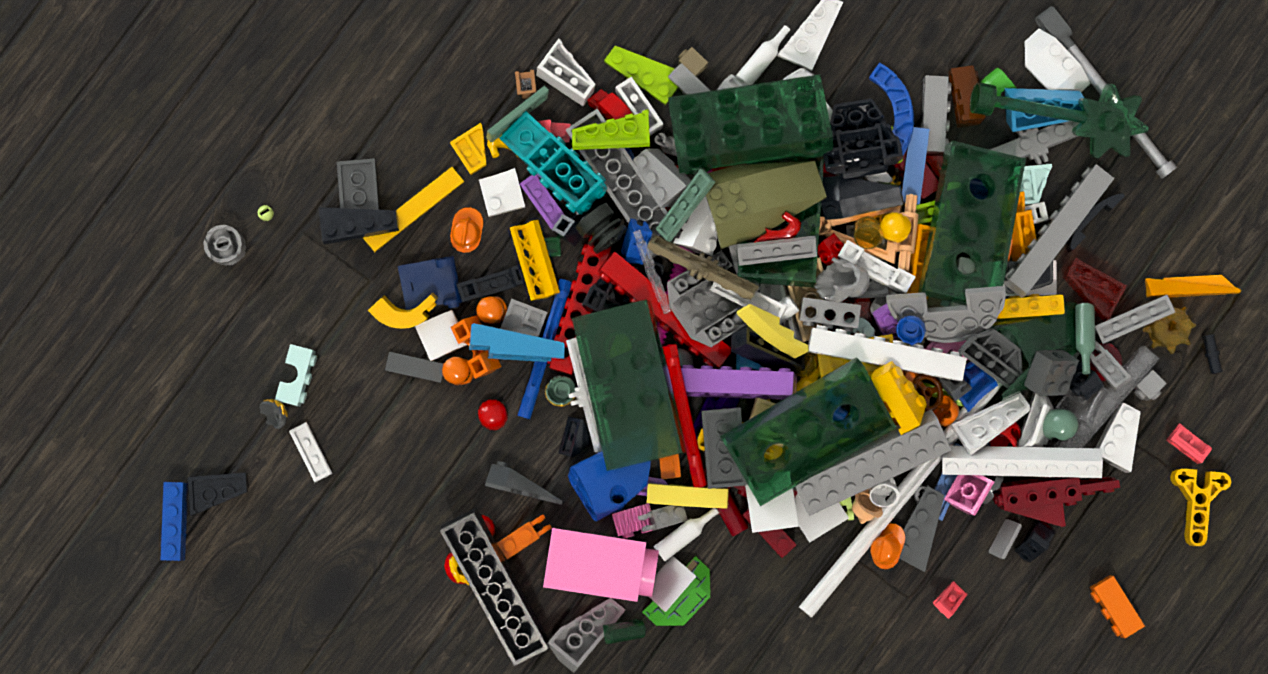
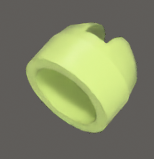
M263 205L258 209V217L261 220L269 221L273 218L274 212L271 207ZM269 209L268 212L264 213V214L261 216V213H262V212H264L265 210Z

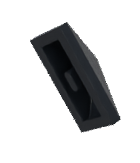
M568 417L558 454L575 457L592 442L584 420Z

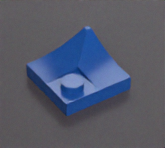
M970 362L965 365L963 379L972 389L959 398V401L969 412L980 399L997 387L998 384L993 377Z

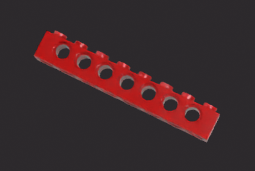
M584 244L582 255H584L583 262L578 263L576 273H579L578 278L573 280L570 291H573L571 299L567 298L565 304L567 313L565 317H561L559 327L562 329L560 335L556 334L554 341L563 342L564 348H568L566 340H569L565 337L566 331L574 330L576 332L575 338L586 333L591 313L586 311L582 303H579L576 298L581 293L587 294L589 288L600 279L598 269L610 256L613 246L596 254L593 251L594 245L590 247L588 244ZM591 257H596L599 260L596 266L588 264V260ZM586 275H590L593 278L592 283L589 285L582 282L583 277ZM578 311L582 314L579 321L571 319L573 312ZM570 355L564 359L551 358V361L547 362L550 364V369L573 375L574 370Z

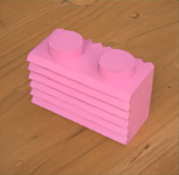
M649 503L612 514L618 536H622L625 539L634 536L633 532L641 530V533L649 532H642L641 528L651 525L650 519L648 518L643 521L638 519V516L651 511Z

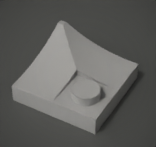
M511 299L500 329L538 337L547 312Z

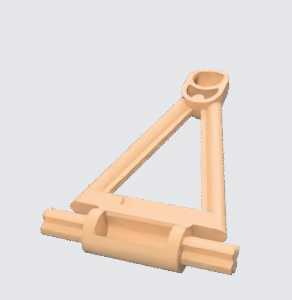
M913 194L906 195L905 210L902 213V205L841 219L825 220L823 216H811L805 220L803 229L808 235L824 236L827 238L835 233L843 244L849 240L864 248L866 253L893 264L896 261V252H900L898 267L904 271H909L911 254L915 252L919 216L916 213L918 196ZM892 212L907 216L911 223V231L908 237L899 243L887 240L886 250L832 230V226Z

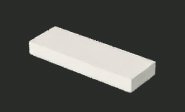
M305 422L290 430L289 432L314 482L333 474L308 423Z

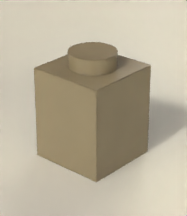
M693 47L689 50L685 49L679 55L678 65L682 63L696 77L708 67V62Z

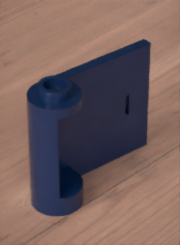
M454 256L398 266L406 310L416 308L433 292L438 297L435 301L437 305H448V308L460 306L459 303L462 301L456 286L459 280Z

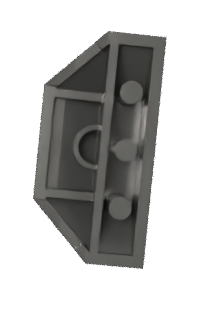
M994 328L970 336L958 350L961 355L1010 391L1023 378L1021 349Z

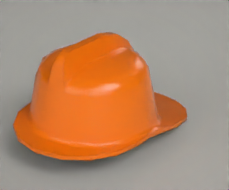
M471 207L463 208L454 216L450 237L451 243L457 251L467 253L479 246L483 229V218L476 209Z
M888 524L871 545L870 551L873 562L881 569L893 568L900 558L906 537L904 530L899 525Z

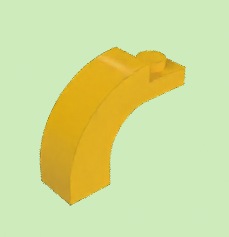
M433 292L416 308L404 310L393 305L384 295L368 311L379 322L389 327L411 328L428 319L429 315L425 310L431 311L437 305L435 301L438 297Z

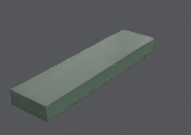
M543 86L487 130L486 138L490 143L504 134L525 111L530 113L547 100L549 90Z
M700 169L657 226L656 230L666 241L671 242L715 184L716 181L704 169Z

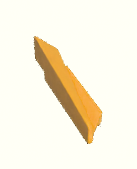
M1222 275L1163 278L1162 280L1145 279L1147 298L1163 297L1165 295H1168V297L1225 295L1241 292V289L1236 288Z

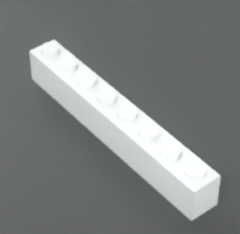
M820 325L811 329L808 352L883 366L893 361L903 371L963 381L967 358L962 357L959 352L951 351L950 354L943 353V349L931 348L930 351L923 349V345L914 344L910 347L905 346V342L897 340L889 343L885 342L886 338L874 336V339L866 338V334L855 333L853 336L848 335L846 330L836 329L833 332L828 331V327Z
M950 446L951 451L943 454V475L1102 478V449L983 446L970 456L964 446Z

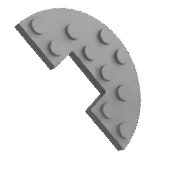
M1005 286L965 289L967 305L928 308L926 292L887 295L886 301L892 316L898 321L910 315L921 318L926 327L924 337L928 341L953 343L968 340L970 336L984 329H989L997 321L998 315L1004 308L1006 288Z

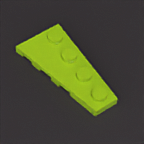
M614 46L604 60V63L627 79L632 77L641 89L664 105L668 103L678 89L668 79V76L675 69L618 46Z

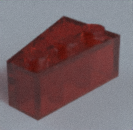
M1077 258L1070 262L1062 277L1086 303L1094 305L1095 313L1104 322L1110 319L1127 285Z

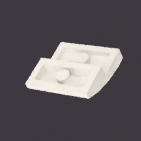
M453 310L415 326L430 361H434L467 345L465 343L458 344L451 330V326L458 323Z

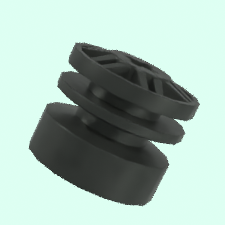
M607 203L594 209L575 227L583 238L590 235L593 236L588 245L591 247L597 244L593 249L596 254L613 246L627 230L625 225L616 228L621 223L620 219L610 222L614 212Z

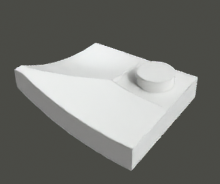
M515 168L479 179L489 217L526 208Z

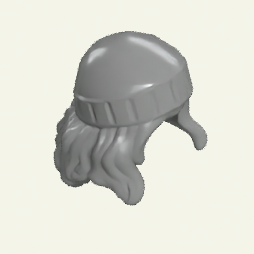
M835 257L832 258L834 263L828 265L826 270L822 271L815 279L816 285L814 288L818 289L816 292L819 293V296L822 299L825 298L835 302H842L848 297L863 295L867 291L870 282L865 268L856 266L845 259L838 260Z

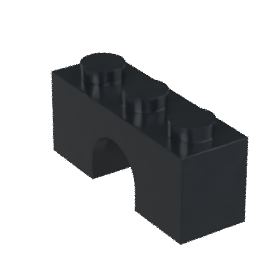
M604 196L597 199L592 204L591 209L582 215L576 212L573 217L569 218L562 214L551 230L562 240L576 247L582 236L575 227L589 213L600 205L607 203L608 200Z

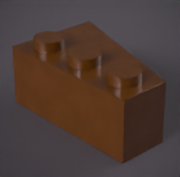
M974 65L951 68L948 75L951 83L957 128L980 125L986 116L982 104L981 90L978 87L979 78L977 70L975 71Z

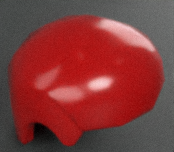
M489 399L479 407L478 417L483 427L489 430H498L504 427L508 420V415L503 403L497 399Z

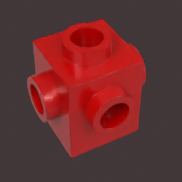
M833 233L816 247L817 256L828 266L834 263L832 261L833 257L841 260L838 258V254L844 244Z

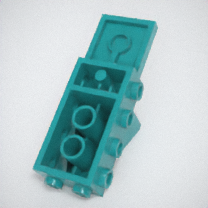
M527 111L499 138L527 164L526 170L532 176L537 175L540 177L539 182L546 189L552 190V194L559 201L563 199L567 202L565 206L572 213L576 211L579 215L588 212L592 204L597 199L602 198L608 189L604 183L606 179L599 172L595 174L592 171V166L584 160L582 162L578 158L579 154L572 148L569 150L561 137L558 136L556 138L551 132L549 133Z

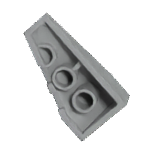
M609 598L567 625L562 626L547 644L558 660L574 673L624 613L625 609L612 598Z

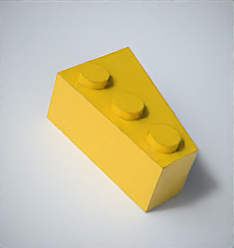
M891 361L874 370L870 382L882 403L886 401L892 411L889 413L890 417H895L901 427L898 429L900 434L902 435L920 426L927 404L924 397L915 390L912 382L908 381L903 375L901 368Z

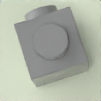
M1150 370L1132 388L1139 399H1144L1145 401L1155 400L1162 393L1160 390L1167 383L1154 370Z

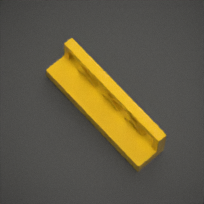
M533 220L525 225L510 227L531 301L549 298L560 293L539 220ZM519 230H522L523 232V240L519 237ZM524 248L528 251L529 258L524 255ZM529 267L534 270V276L530 274ZM535 285L539 287L541 294L536 295Z

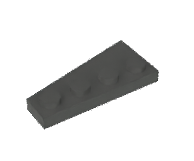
M928 485L903 528L906 538L899 558L923 572L926 570L945 496Z

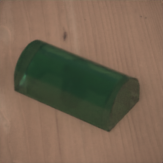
M641 619L603 625L606 644L640 639L645 636V625Z

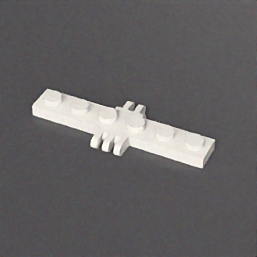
M582 335L566 340L578 387L574 388L575 392L568 395L569 398H577L571 401V406L578 404L579 407H583L594 452H600L613 442L603 400L612 398L613 395L612 393L605 394V391L611 390L610 386L603 387V384L593 386L587 368L594 366L587 337Z

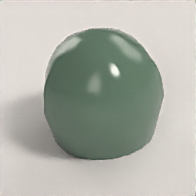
M1052 409L1044 419L1043 434L1050 440L1054 438L1061 441L1069 440L1078 430L1077 417L1070 410Z

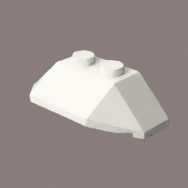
M1038 29L1025 40V67L1047 90L1082 92L1091 84L1082 65L1055 37Z
M1033 392L1029 403L1030 411L1025 415L1017 447H1043L1049 440L1043 434V423L1047 413L1054 408L1048 396H1039Z

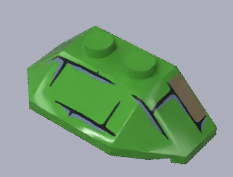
M696 556L685 566L696 575V578L671 607L664 612L652 601L643 610L642 613L656 626L685 625L710 598V569Z

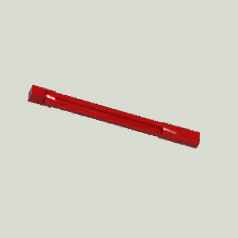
M669 344L664 346L663 350L675 397L693 486L704 487L707 485L681 371L677 345Z

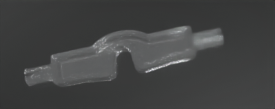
M636 230L633 234L645 271L656 298L661 305L663 314L669 313L671 310L667 302L668 299L661 279L655 272V264L647 243L643 239L641 230Z

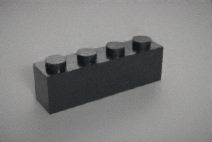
M747 326L731 334V352L771 368L774 371H779V368H788L797 374L805 370V354L793 358L765 341Z

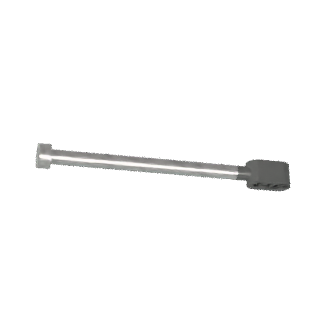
M1050 6L1035 17V21L1040 29L1055 37L1082 65L1088 80L1159 170L1156 173L1159 177L1163 179L1175 170L1177 166L1172 160L1168 162L1072 41L1070 38L1073 34L1072 30L1057 10Z

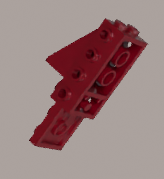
M1110 476L1080 480L1079 477H1042L1004 482L993 493L994 504H997V507L1004 511L1065 527L1063 504L1065 506L1076 505L1077 501H1082L1081 493L1083 495H1093L1095 491H1103V493L1114 492V488H1120V482L1118 479Z

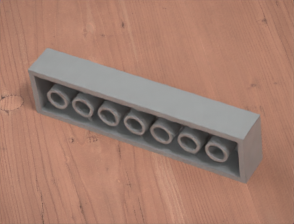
M596 109L567 128L566 132L572 140V129L594 123L598 125L606 121L599 110ZM625 148L578 150L585 161L592 166V171L595 174L599 172L606 179L604 182L608 188L606 192L626 222L629 224L630 218L636 219L637 224L643 226L645 221L648 223L649 229L652 230L651 239L655 235L662 237L656 228L668 212L665 207H659L640 171ZM680 230L671 241L672 243L674 242L675 238L680 237L682 233ZM647 249V253L651 258L657 256L652 250Z
M932 409L924 412L920 426L902 435L898 430L901 428L898 424L790 474L808 515L811 516L951 451L939 420Z

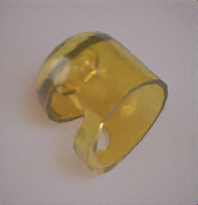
M864 216L857 220L854 226V241L858 246L868 250L877 247L882 242L884 234L877 219L871 216Z

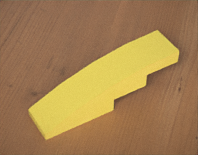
M752 304L737 311V315L753 331L780 351L793 358L808 352L807 344L794 339V331L779 325V317Z
M649 483L647 503L728 508L729 489H708L705 486L694 487L693 485Z

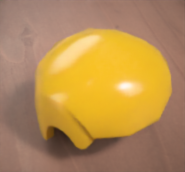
M897 212L885 215L880 223V233L883 238L889 241L902 242L911 231V223L908 217Z

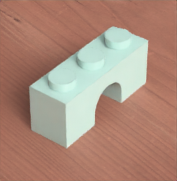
M290 344L285 363L295 366L298 376L291 383L280 381L275 400L301 407V403H305L307 396L305 388L306 385L310 384L312 378L310 370L312 366H315L317 360L314 350Z

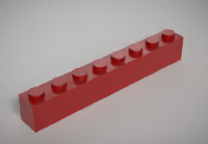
M616 252L611 253L598 269L599 277L606 283L611 282L619 294L627 295L630 298L629 302L637 308L640 306L645 310L644 314L648 318L657 320L660 323L659 327L674 334L673 338L680 344H686L689 347V352L697 357L699 355L703 358V363L706 366H713L715 369L720 368L731 354V348L723 341L713 347H709L691 339L670 309L668 295Z

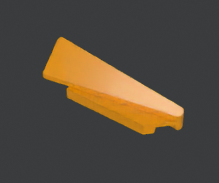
M1024 191L997 196L1004 230L1010 231L1013 238L1011 248L1012 261H1017L1022 253L1026 254L1029 250L1027 246L1034 238L1036 239L1032 210L1025 211Z

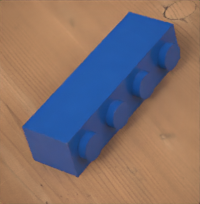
M164 482L161 560H185L188 483Z

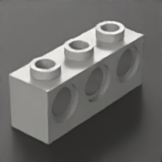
M803 297L801 299L799 321H803V325L814 326L815 323H820L822 326L828 327V329H833L834 326H841V330L853 332V328H858L861 305ZM807 307L815 309L814 317L808 318L806 316L805 310ZM831 309L835 314L834 318L830 321L824 316L825 311ZM846 312H851L854 316L851 323L844 321V314Z

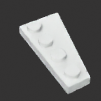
M1018 393L952 424V430L971 456L1028 413L1030 405L1023 395Z

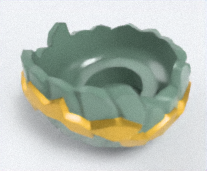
M560 375L554 377L546 386V398L555 406H566L575 398H569L568 394L575 392L574 388H576V385L569 377Z

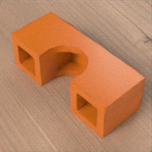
M477 315L465 318L451 326L458 344L465 343L469 346L471 325L473 323L482 325ZM472 350L473 358L467 361L475 379L501 368L498 359H488V350Z

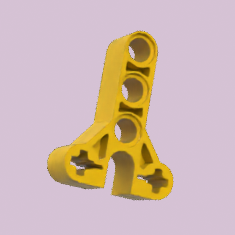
M1176 469L1171 473V482L1179 487L1188 501L1185 541L1190 546H1202L1207 541L1210 502L1222 490L1228 489L1231 485V478L1226 473L1205 472L1203 488H1199L1196 484L1197 470ZM1178 475L1184 476L1185 478L1189 479H1178ZM1220 479L1223 481V484L1214 482L1212 480ZM1197 494H1200L1203 498L1201 504H1198L1195 500ZM1196 513L1200 514L1201 521L1199 523H1196L1194 521V515ZM1195 532L1199 534V541L1197 543L1192 539V535Z

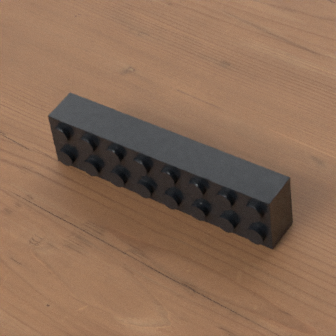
M477 507L442 524L439 531L513 665L515 666L549 649L547 643L550 640Z

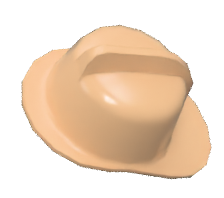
M868 489L855 495L852 511L858 517L860 523L863 524L866 521H871L875 517L879 518L883 515L882 508L871 502Z

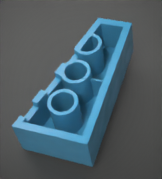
M1005 88L1006 122L1012 132L1087 118V101L1080 91Z

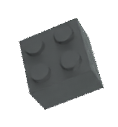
M1064 350L1036 351L1024 386L1039 396L1066 395L1079 360Z

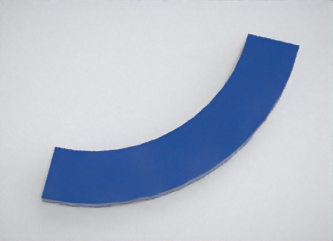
M879 62L869 79L882 88L892 103L895 116L892 132L895 137L898 136L904 155L910 144L914 128L912 101L905 85L897 75Z

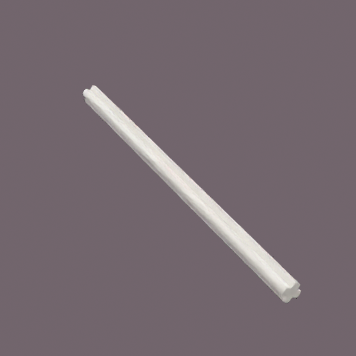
M996 380L998 386L980 399L971 411L967 412L963 407L952 424L982 411L1002 384ZM952 424L943 431L949 446H953L959 439L952 430ZM943 455L912 468L898 486V503L892 507H881L883 515L879 518L875 517L867 523L799 606L800 609L810 617L814 616L869 549L873 541L878 538L937 466ZM895 491L890 495L886 502H891L895 498Z

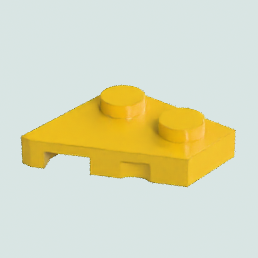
M481 123L450 142L470 175L487 165L483 126Z

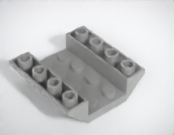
M722 250L711 256V261L719 260L718 266L726 270L733 266ZM687 270L668 281L667 289L669 307L691 339L713 347L747 325L737 315V311L743 308V306L711 291L710 289L714 281H708L704 278L698 280L696 279L698 275L695 274L692 277L690 276V271Z

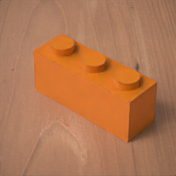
M1109 575L1090 587L1092 591L1090 593L1091 597L1096 603H1100L1103 608L1101 612L1106 620L1110 619L1113 624L1111 628L1117 637L1127 638L1145 627L1114 576Z

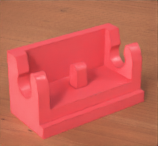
M1180 423L1166 440L1196 464L1203 463L1212 450L1209 445L1192 434Z

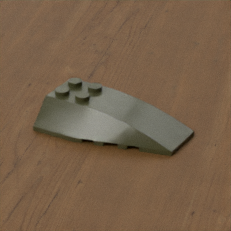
M815 161L734 165L708 173L716 181L706 194V199L721 249L759 238L766 233L765 228L771 230L786 221L782 218L785 211L794 217L801 211H805L827 198Z

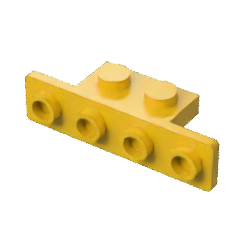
M1031 294L1025 298L1009 296L1008 299H1005L1004 308L997 319L1064 314L1063 295L1039 296V294Z

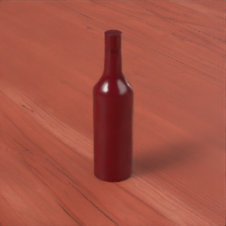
M728 492V508H717L733 537L749 527L731 494Z

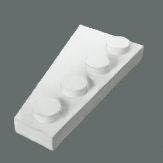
M821 0L777 56L812 71L843 2L839 0Z

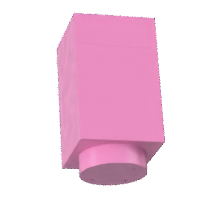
M552 528L543 587L637 602L638 595L652 597L659 550L647 549L646 542Z

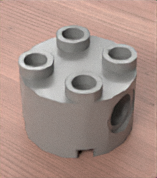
M218 225L210 229L203 242L207 256L220 265H233L239 262L246 253V243L242 234L227 225Z

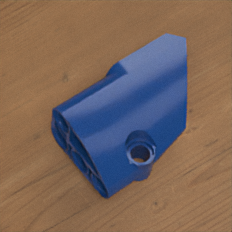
M641 427L608 444L603 451L570 467L569 481L594 521H598L613 512L622 511L625 504L647 486L654 430ZM613 499H619L621 503H615Z

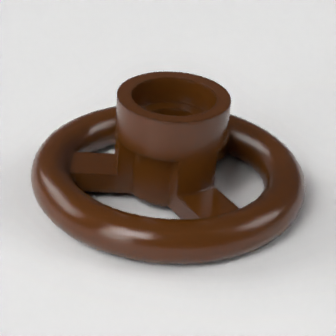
M924 374L917 376L912 384L918 394L922 395L926 401L925 411L927 412L931 409L935 411L940 407L943 400V389L939 380L934 376ZM922 380H930L936 387H926ZM934 393H937L936 402L929 406L930 398Z

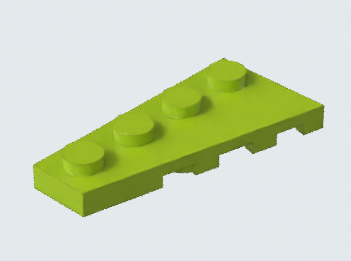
M648 109L636 115L632 113L617 120L613 118L598 125L594 123L572 129L573 150L650 147Z

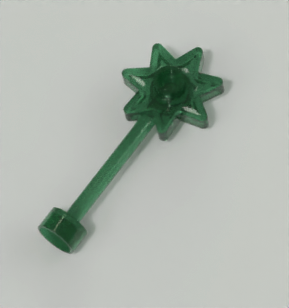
M980 82L974 85L970 97V112L990 116L995 107L1078 122L1079 124L1072 129V133L1077 136L1091 137L1090 156L1093 158H1100L1110 147L1121 156L1128 157L1130 155V136L1148 131V126L1134 117L1142 102V97L1132 95L1121 99L1116 86L1109 83L1104 86L1099 101L1086 98L1078 100L1082 111L998 96L995 85Z

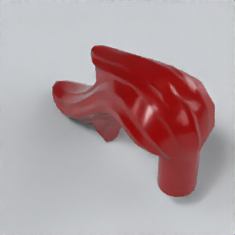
M785 211L782 218L789 223L787 227L781 230L765 228L766 233L757 238L754 243L793 238L800 231L801 223L799 219Z

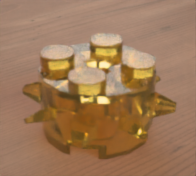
M1186 307L1181 309L1174 308L1175 313L1148 324L1149 326L1143 328V332L1150 333L1149 337L1153 341L1152 348L1158 346L1167 347L1170 354H1174L1176 345L1181 343L1191 344L1188 337L1191 329L1196 327V324L1192 323L1185 313ZM1168 324H1170V325L1172 326V327H1171V328H1172L1171 331L1168 330V328H1169Z

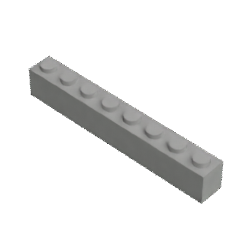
M1097 164L1091 169L1088 167L1082 173L1083 179L1080 183L1077 181L1070 189L1072 194L1069 197L1065 196L1061 201L1060 205L1062 207L1060 210H1055L1049 217L1050 223L1048 225L1044 224L1039 230L1038 234L1040 236L1038 239L1034 238L1027 246L1028 252L1026 254L1022 253L1016 261L1018 263L1016 268L1012 267L1005 275L1007 280L1003 284L1021 298L1029 293L1114 180L1111 175Z

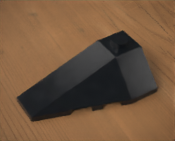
M840 174L822 177V184L827 198L821 201L825 220L847 218L904 204L900 185L880 181L871 182L860 177L858 179H846Z

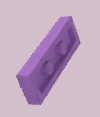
M531 175L521 182L520 186L552 229L564 213L547 189L539 182L540 179L537 175Z

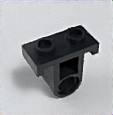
M1038 520L1022 543L1017 546L1015 552L1023 560L1029 563L1048 549L1049 542L1056 531L1043 521Z

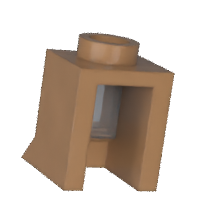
M535 71L515 72L517 95L522 96V99H528L537 92Z

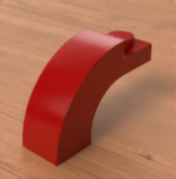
M602 89L587 100L588 105L595 110L598 109L607 120L613 118L617 120L624 118L625 115L632 114L631 110L614 93L608 94Z

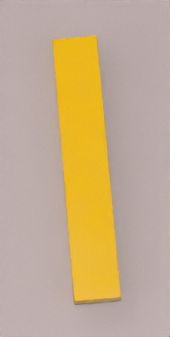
M453 167L449 168L396 210L399 231L363 237V239L375 253L463 184V179Z

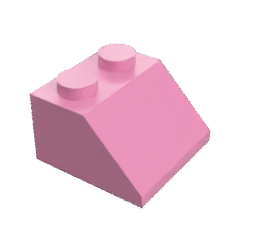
M958 475L944 500L955 508L975 516L993 486L994 481L982 475Z

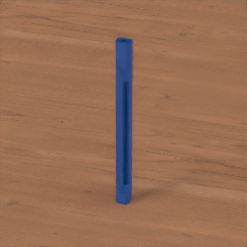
M559 280L558 288L560 293L554 296L555 298L542 338L555 339L572 282L568 280ZM535 361L517 416L531 419L547 362Z

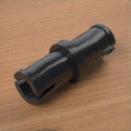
M1215 334L1203 336L1202 339L1206 351L1204 355L1208 360L1210 374L1223 372L1219 359L1221 354L1217 350Z

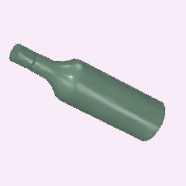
M1081 303L1075 306L1076 349L1082 357V374L1087 375L1090 374V356L1095 350V309L1092 304Z

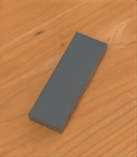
M389 352L385 371L442 383L443 363Z

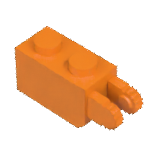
M544 515L539 516L532 522H527L497 542L506 559H510L540 539L541 535L552 529L551 525H546L539 532H536L534 529V525L545 519Z

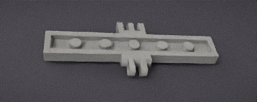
M1084 118L1053 124L1041 130L1031 128L1024 131H1016L1019 136L1018 139L977 155V158L984 173L1025 157H1029L1030 160L1034 159L1036 165H1040V156L1044 163L1048 162L1046 155L1049 153L1048 148L1088 133L1090 128Z

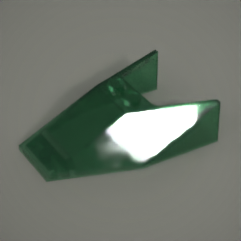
M1076 301L1064 303L1065 313L1061 315L997 319L989 328L1010 330L1028 362V368L1001 395L999 402L1028 390L1024 383L1036 351L1064 350L1072 356L1078 352L1076 349L1075 333Z

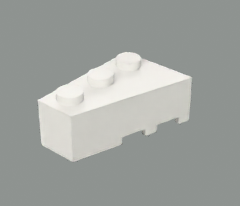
M705 196L691 214L687 223L682 226L681 229L683 231L680 237L675 238L673 243L694 253L701 254L703 252L706 255L713 256L717 235Z

